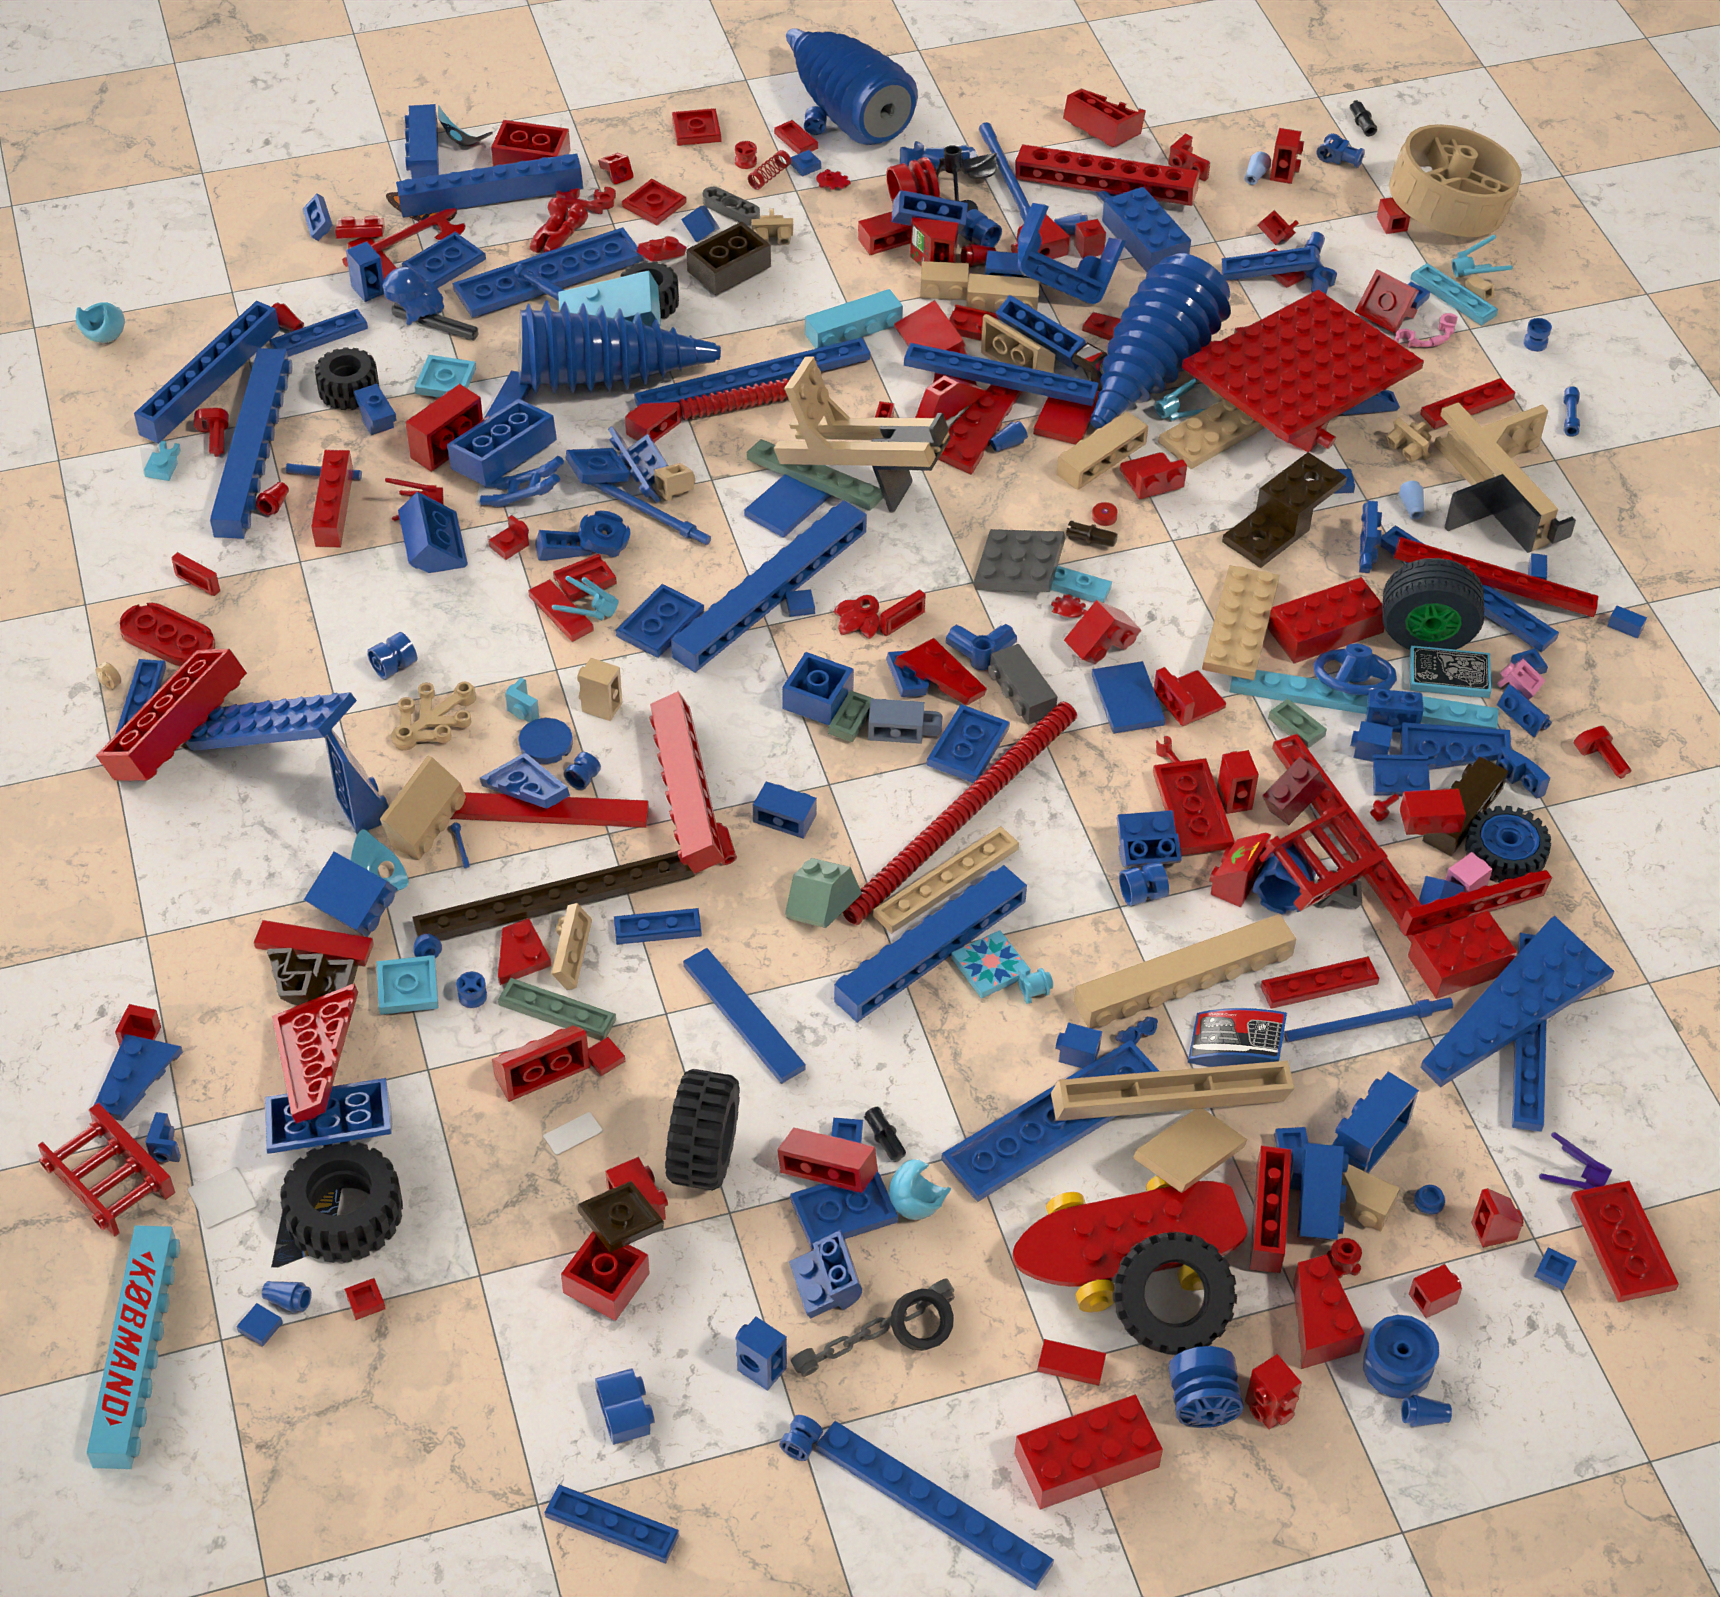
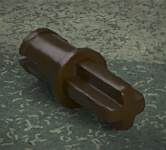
M1072 520L1068 523V526H1071V528L1067 527L1066 535L1069 537L1087 540L1088 544L1094 542L1109 547H1114L1117 542V533L1096 528L1095 524L1089 526Z

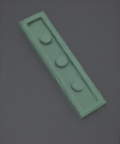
M510 978L498 998L499 1006L562 1028H568L572 1025L584 1029L588 1037L600 1041L607 1038L616 1021L615 1013Z

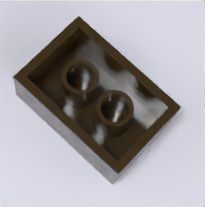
M742 221L686 249L687 272L715 295L771 267V244Z

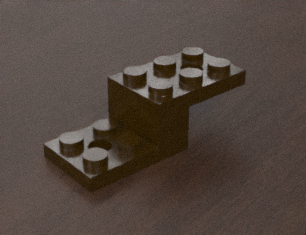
M1307 452L1259 488L1256 510L1223 535L1222 542L1262 568L1310 530L1313 509L1346 484L1347 477ZM1254 537H1260V538H1262V539L1255 540V539H1253V538H1254Z

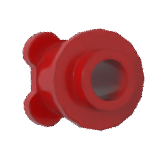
M1350 1238L1336 1240L1331 1250L1327 1252V1256L1337 1277L1342 1278L1343 1275L1348 1274L1358 1275L1361 1271V1265L1358 1262L1362 1256V1248L1355 1240Z

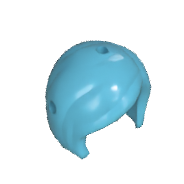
M108 302L93 304L85 310L77 307L75 318L78 329L91 341L108 343L117 339L123 332L125 318L120 307H116Z
M912 1159L903 1163L893 1175L889 1186V1197L892 1205L900 1215L911 1220H921L930 1217L942 1206L944 1199L951 1191L950 1187L937 1186L920 1174L929 1166V1164L920 1159Z

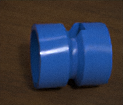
M972 209L967 212L966 225L960 232V235L975 245L995 247L1001 238L1002 228L993 220L988 219L979 210Z
M398 632L387 638L386 644L380 642L367 650L368 659L373 669L383 679L397 673L398 667L406 668L417 662L418 659L412 642L403 632Z
M1160 862L1143 865L1141 870L1133 867L1121 870L1119 873L1120 889L1128 906L1145 903L1147 897L1153 901L1169 895L1168 877Z

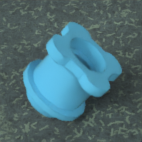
M1038 968L1037 972L1027 975L1024 970L1019 971L1018 985L1026 1004L1032 1003L1031 997L1041 994L1045 996L1050 995V989L1053 988V980L1051 974L1045 972L1043 968Z

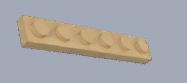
M998 827L873 909V917L891 934L1019 850V842L1004 828Z

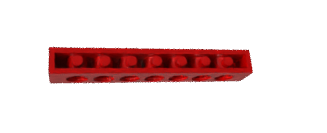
M1022 144L1015 160V177L1019 180L1097 192L1105 191L1116 195L1144 187L1156 201L1188 206L1193 205L1198 191L1199 171L1025 144Z

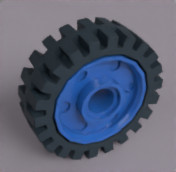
M1507 805L1505 810H1502L1501 806H1495L1493 811L1491 808L1485 809L1484 813L1480 812L1476 819H1473L1467 834L1465 844L1466 856L1472 852L1484 860L1492 868L1490 880L1493 881L1494 877H1498V883L1506 879L1525 876L1530 872L1542 871L1549 857L1551 836L1548 834L1546 825L1542 826V820L1539 818L1533 820V813L1528 812L1524 815V809L1518 807L1515 812L1512 811V806Z

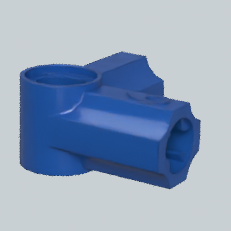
M956 624L946 636V644L969 657L971 666L977 670H988L992 653L1017 643V635L1013 628L1007 624L1000 625L988 635L979 636Z

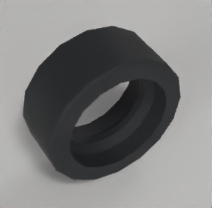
M918 1289L904 1294L896 1301L891 1312V1327L894 1336L902 1345L912 1350L924 1351L940 1346L949 1337L953 1329L954 1314L950 1303L942 1294L932 1289ZM917 1301H927L933 1304L940 1316V1325L937 1332L926 1339L911 1335L904 1323L907 1308Z

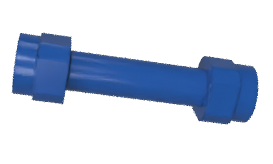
M1574 386L1567 387L1564 390L1563 397L1564 404L1567 405L1564 432L1570 437L1578 435L1580 420L1577 418V404L1580 399V392Z

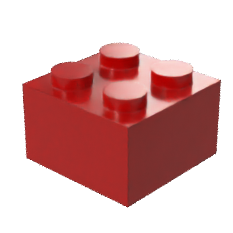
M592 1231L561 1273L563 1293L616 1321L649 1276V1257L647 1253L629 1244L609 1252L594 1231Z

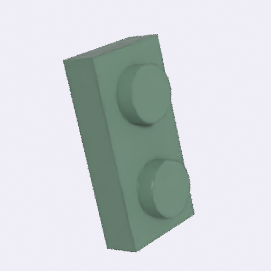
M850 690L830 723L828 734L853 742L870 714L871 699L874 698Z
M1286 699L1269 711V720L1290 736L1298 734L1307 748H1310L1326 736L1327 729L1289 699Z

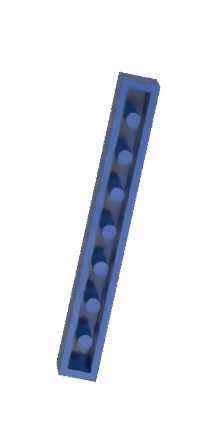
M577 153L493 167L475 168L435 176L430 175L416 179H405L396 182L403 218L441 212L450 208L461 209L556 194V191L569 192L571 189H584L581 165Z
M256 300L136 410L134 416L139 435L159 444L161 440L170 434L257 352V348H262L280 331L276 308Z
M1005 865L996 871L989 872L982 881L975 886H969L955 900H949L942 909L933 915L925 917L922 923L914 929L905 931L897 941L891 945H885L870 960L861 962L853 972L841 976L834 984V1002L858 1023L950 957L952 952L964 947L1026 902L1027 884Z

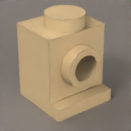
M682 463L654 470L656 493L667 501L672 500V495L680 496L686 491L694 489L695 475L691 469Z

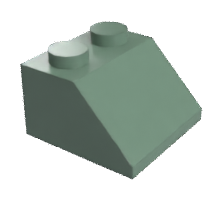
M815 858L806 861L793 875L785 912L786 917L827 928L862 894L851 867Z

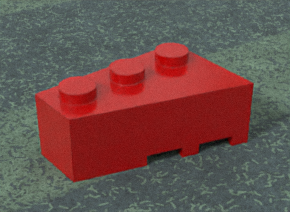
M1082 88L1067 95L1063 119L1070 122L1071 125L1086 131L1090 136L1105 142L1106 145L1115 147L1141 134L1146 110L1139 108L1137 112L1126 108V103L1119 102V105L1108 102L1106 101L1107 97Z
M1327 1254L1298 1262L1293 1286L1299 1328L1298 1340L1301 1350V1369L1359 1353L1365 1333Z

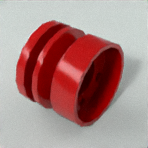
M927 157L920 158L918 161H910L908 167L902 163L887 168L886 181L892 203L900 190L940 197L937 175Z

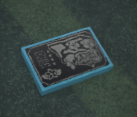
M1411 646L1410 690L1490 698V653Z

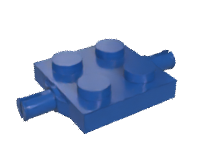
M1367 500V503L1363 504V514L1361 516L1363 524L1360 534V573H1370L1372 563L1376 564L1378 548H1375V546H1380L1382 530H1377V527L1380 528L1382 512H1378V501Z

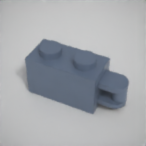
M871 699L868 740L922 744L923 735L937 736L941 734L943 716L937 711H924L925 702Z

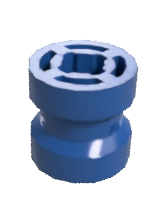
M1534 318L1528 322L1527 334L1524 338V345L1527 349L1538 352L1547 348L1548 336L1552 329V325L1548 320Z
M580 752L575 758L574 764L569 765L564 771V778L572 787L584 790L590 784L591 777H596L600 772L601 764L592 754Z
M796 1415L790 1423V1432L784 1434L779 1442V1446L791 1458L806 1461L812 1452V1444L819 1440L823 1429L813 1419L805 1415Z

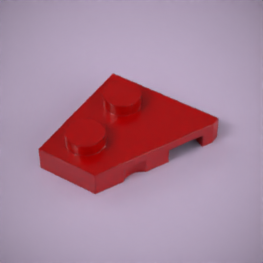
M529 918L502 928L498 967V982L500 985L508 983L510 978L519 979L552 966L551 958Z

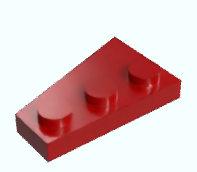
M935 638L897 656L894 663L902 669L904 666L916 672L915 676L923 681L927 678L938 684L940 691L966 706L985 696L987 688Z

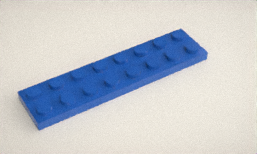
M622 227L452 283L453 291L473 318L545 294L536 285L523 278H516L514 276V271L519 264H523L526 270L541 279H546L558 287L564 288L644 260L643 256L637 253L638 246Z
M336 692L330 695L318 694L312 697L301 696L295 699L284 698L277 701L267 700L260 703L250 702L242 705L219 706L210 712L209 718L205 723L195 728L191 733L192 736L185 743L191 751L324 738L357 700L351 692Z
M1129 1040L1066 1079L1158 1072L1159 1070L1132 1040ZM1054 1085L942 1153L941 1160L971 1196L979 1202L1118 1116L1056 1121L1051 1097Z

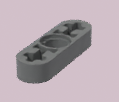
M712 186L703 190V204L707 208L737 222L742 221L747 226H752V219H760V208L757 205L718 187ZM727 205H736V207H726V206H727Z

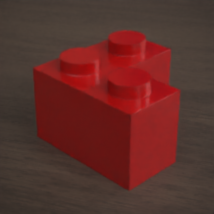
M1096 600L1064 641L1082 660L1096 665L1106 656L1108 649L1112 645L1126 650L1136 641L1138 634L1142 630L1124 611Z

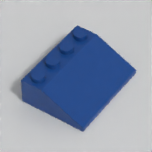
M386 1078L332 1086L325 1113L318 1115L314 1119L305 1120L297 1124L291 1114L287 1093L265 1097L267 1154L392 1134V1112Z

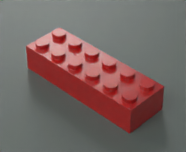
M230 649L197 650L96 755L97 759L113 780L147 781L157 774V769L174 756V751L180 744L188 741L195 728L205 723L210 712L222 705L226 695L241 684L240 681L247 672Z

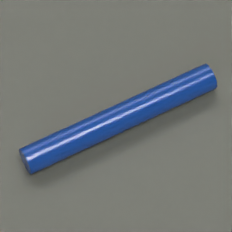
M287 463L286 473L320 476L322 466ZM354 470L352 479L361 480L362 471Z

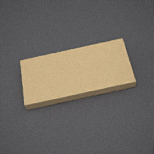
M1195 1109L1138 1148L1133 1158L1182 1193L1243 1149L1248 1139L1205 1109Z

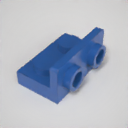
M1385 689L1369 691L1365 722L1393 727V732L1400 733L1402 722L1421 724L1423 715L1422 693Z

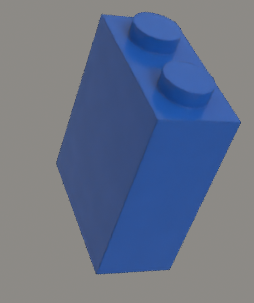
M333 851L304 900L318 910L368 937L379 925L380 917L386 907L390 906L393 902L397 888L383 878Z

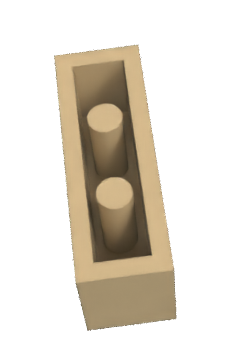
M969 274L967 307L996 312L1007 297L1011 295L1037 311L1040 282L1031 278Z

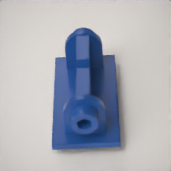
M1508 684L1497 706L1535 738L1541 728L1546 730L1552 724V721L1549 720L1550 716L1537 708L1522 695L1520 690Z

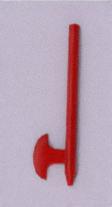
M456 208L445 209L370 246L377 253L433 225H436L441 230V233L434 238L442 240L454 232L461 235L466 226L464 223L458 225L451 224L447 219L456 212ZM346 256L342 259V262L346 267H348Z

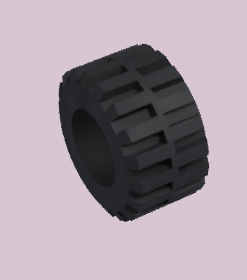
M643 261L640 264H633L632 267L628 266L621 273L620 277L649 271L659 289L660 318H667L669 314H673L679 306L678 276L671 267H667L664 263L658 264L655 261Z
M343 347V349H334L333 352H327L324 354V357H320L318 364L315 365L319 397L323 400L324 404L331 405V408L355 410L359 405L355 399L354 391L374 384L379 386L377 366L373 356L368 355L364 350L359 351V348L349 349V347Z

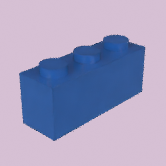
M900 190L893 201L891 222L911 226L912 217L957 222L959 234L966 225L968 203Z
M1304 1144L1297 1237L1334 1241L1338 1240V1234H1343L1344 1216H1340L1339 1212L1340 1203H1345L1346 1185H1341L1342 1172L1347 1173L1349 1162L1348 1154H1344V1146Z

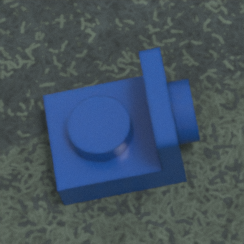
M155 1113L145 1141L149 1155L154 1160L162 1163L169 1161L179 1162L181 1158L178 1144L176 1141H173L175 1129L174 1126H171L168 1113Z

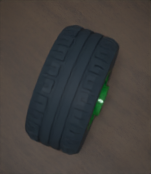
M1426 558L1413 561L1393 573L1383 589L1382 613L1385 630L1396 643L1410 650L1411 646L1457 650L1473 640L1484 624V590L1482 583L1475 573L1458 562L1441 558Z

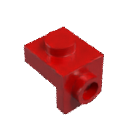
M1273 210L1257 226L1277 245L1282 240L1287 242L1296 233L1293 229L1299 222L1295 220L1291 225H1288Z

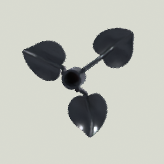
M947 146L944 148V158L939 160L936 170L937 178L942 167L946 169V172L953 174L955 201H959L957 172L960 170L963 174L968 173L971 178L975 179L991 177L996 171L997 153L963 160L962 149L959 146ZM972 200L959 201L968 203L967 212L972 209L978 210L977 204Z

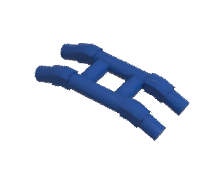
M556 456L553 460L539 468L496 479L493 483L484 487L508 489L507 494L481 495L480 505L503 507L512 502L548 493L560 482V477L555 472L564 464L563 458ZM541 477H548L547 479H544L542 482H540ZM530 481L529 487L518 490L521 483Z

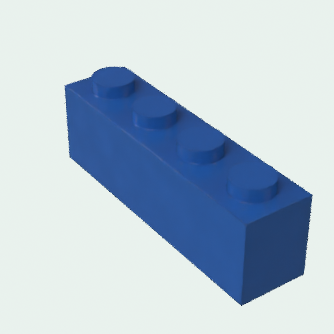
M436 104L409 105V115H405L406 142H408L405 143L406 156H409L405 157L406 170H411L412 179L439 175Z
M1009 295L996 311L998 320L1055 354V359L1076 371L1079 365L1072 362V356L1086 344L1085 340Z

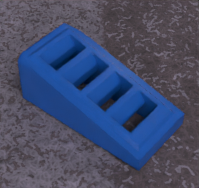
M539 530L535 542L538 560L541 561L591 555L592 551L577 546V542L581 541L578 532Z

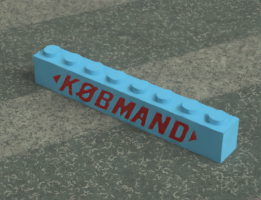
M134 1226L87 1448V1456L92 1468L132 1469L134 1457H138L140 1454L141 1439L138 1436L140 1427H145L147 1410L144 1406L146 1398H150L152 1394L153 1383L150 1376L152 1369H156L158 1364L156 1346L157 1341H161L164 1334L162 1316L169 1309V1294H167L168 1286L173 1285L175 1279L173 1261L180 1254V1240L175 1238L173 1228L170 1226Z

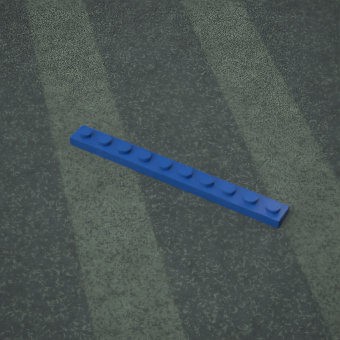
M861 337L634 393V400L637 407L644 403H679L680 399L686 401L688 397L694 399V396H699L701 398L704 394L706 396H709V393L716 395V392L719 391L721 393H724V390L731 392V389L734 388L736 390L739 387L745 389L749 385L752 388L754 384L760 386L761 383L767 385L769 381L775 383V380H780V382L785 378L789 380L805 357H814L818 368L822 372L870 360L871 352Z

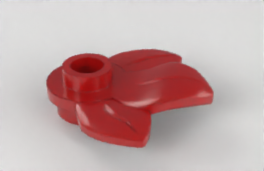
M863 595L856 600L840 602L833 611L841 617L839 620L840 634L845 635L860 629L866 638L871 639L880 627V619L877 615L880 608L878 600L872 595ZM867 604L870 605V606L867 607V608H863V607H862V606L867 605Z

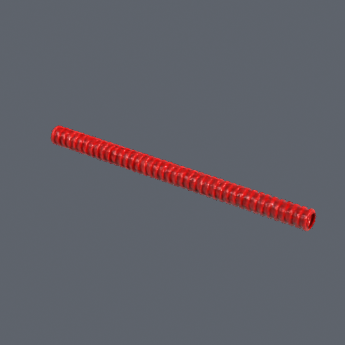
M1064 701L1058 703L1016 745L1012 746L1000 760L996 761L995 765H992L989 770L980 776L936 820H933L931 825H928L903 851L898 853V856H895L875 877L871 878L870 882H867L860 889L862 894L842 912L845 919L854 925H859L866 919L868 914L873 912V909L883 903L885 898H888L896 888H899L935 851H938L951 836H954L1000 790L1028 766L1041 751L1045 750L1046 746H1049L1052 741L1077 719V712L1074 707Z

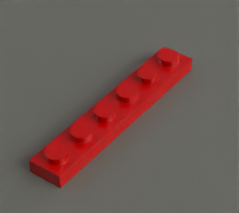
M1547 870L1536 873L1530 872L1519 878L1506 879L1498 884L1485 885L1477 890L1466 893L1460 892L1455 896L1436 899L1431 903L1421 906H1412L1404 913L1399 929L1404 936H1408L1487 910L1491 912L1545 895L1553 877Z

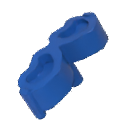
M1147 1016L1143 1021H1139L1137 1026H1130L1125 1031H1119L1115 1039L1123 1044L1132 1040L1136 1045L1141 1038V1034L1153 1035L1155 1033L1158 1020L1157 1018Z

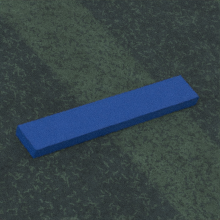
M708 948L683 961V967L781 1084L806 1070V1064Z

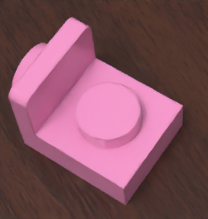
M1522 659L1515 665L1512 662L1509 663L1500 672L1503 677L1498 681L1497 685L1501 688L1509 682L1529 700L1546 680Z

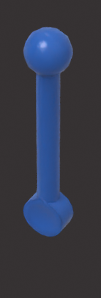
M454 822L450 829L455 834L463 867L469 868L468 857L460 834L461 825Z

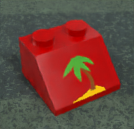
M1261 833L1239 838L1232 848H1226L1221 859V866H1215L1209 878V882L1212 883L1211 895L1240 908L1242 907L1254 887V882L1263 864L1259 857L1266 850L1265 844L1270 841L1271 834Z

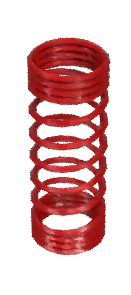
M779 150L775 153L773 157H770L769 160L765 161V163L748 175L750 186L758 190L762 188L765 183H768L769 180L776 177V174H779L780 171H783L791 164L790 155L784 150ZM779 156L784 158L786 164L780 160ZM754 176L759 180L760 184L757 183Z

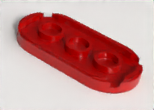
M146 603L147 605L140 606V604L134 605L127 609L120 618V631L126 642L177 666H182L197 650L215 649V639L209 627L158 603Z

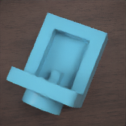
M520 678L515 684L510 685L505 693L507 711L514 714L518 719L531 722L539 719L538 700L528 695L526 680Z

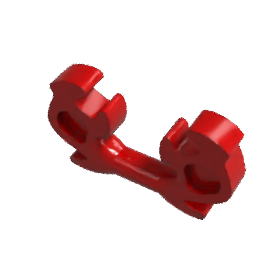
M604 187V192H599V189H596L593 194L594 200L590 201L578 199L580 196L579 188L571 189L569 192L556 191V197L562 199L566 203L567 208H571L573 204H580L585 209L596 214H603V210L613 208L614 199L616 198V190L611 187Z

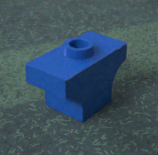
M378 384L354 391L362 421L371 435L394 428L393 422L397 421L396 413Z

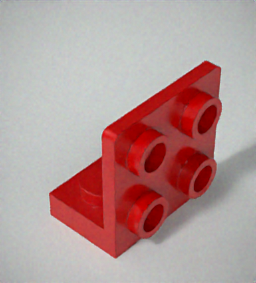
M1166 667L1156 670L1155 694L1182 727L1226 708L1224 699L1199 670L1179 678L1172 675Z

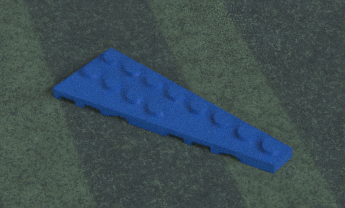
M1553 916L1422 1060L1420 1068L1441 1088L1613 977L1614 970L1556 916Z

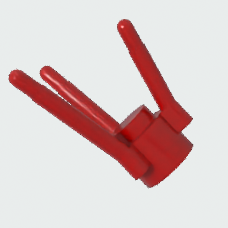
M385 478L386 483L423 490H400V495L413 496L416 492H419L444 505L443 487ZM399 515L393 516L392 520H400Z

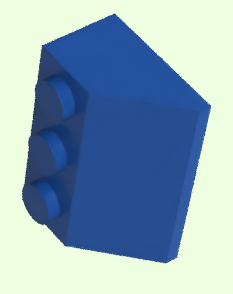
M416 492L398 510L408 563L412 567L427 573L465 568L468 562L457 512Z

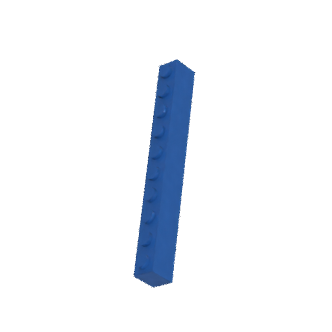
M257 348L210 517L212 532L215 538L244 539L246 530L251 527V511L256 509L255 496L261 490L260 477L265 475V459L270 456V441H274L275 437L274 425L279 422V407H283L284 403L283 391H287V376L292 373V360L288 359L287 349Z
M845 500L836 507H832L820 520H816L804 533L799 534L789 545L781 548L773 558L764 562L752 575H748L736 588L728 591L726 596L717 603L712 604L699 618H695L684 630L676 633L671 639L672 658L696 673L785 600V592L796 591L864 535L867 528V514Z

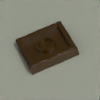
M632 1181L578 1204V1212L609 1252H613L664 1228L662 1218Z

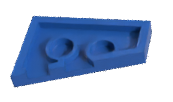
M527 753L521 754L480 777L483 787L544 808L556 805L561 800L570 796L568 787Z
M125 1034L94 1105L99 1102L115 1120L123 1121L146 1095L145 1091L149 1086L165 1074V1068L173 1059L177 1060L183 1053L182 1047Z

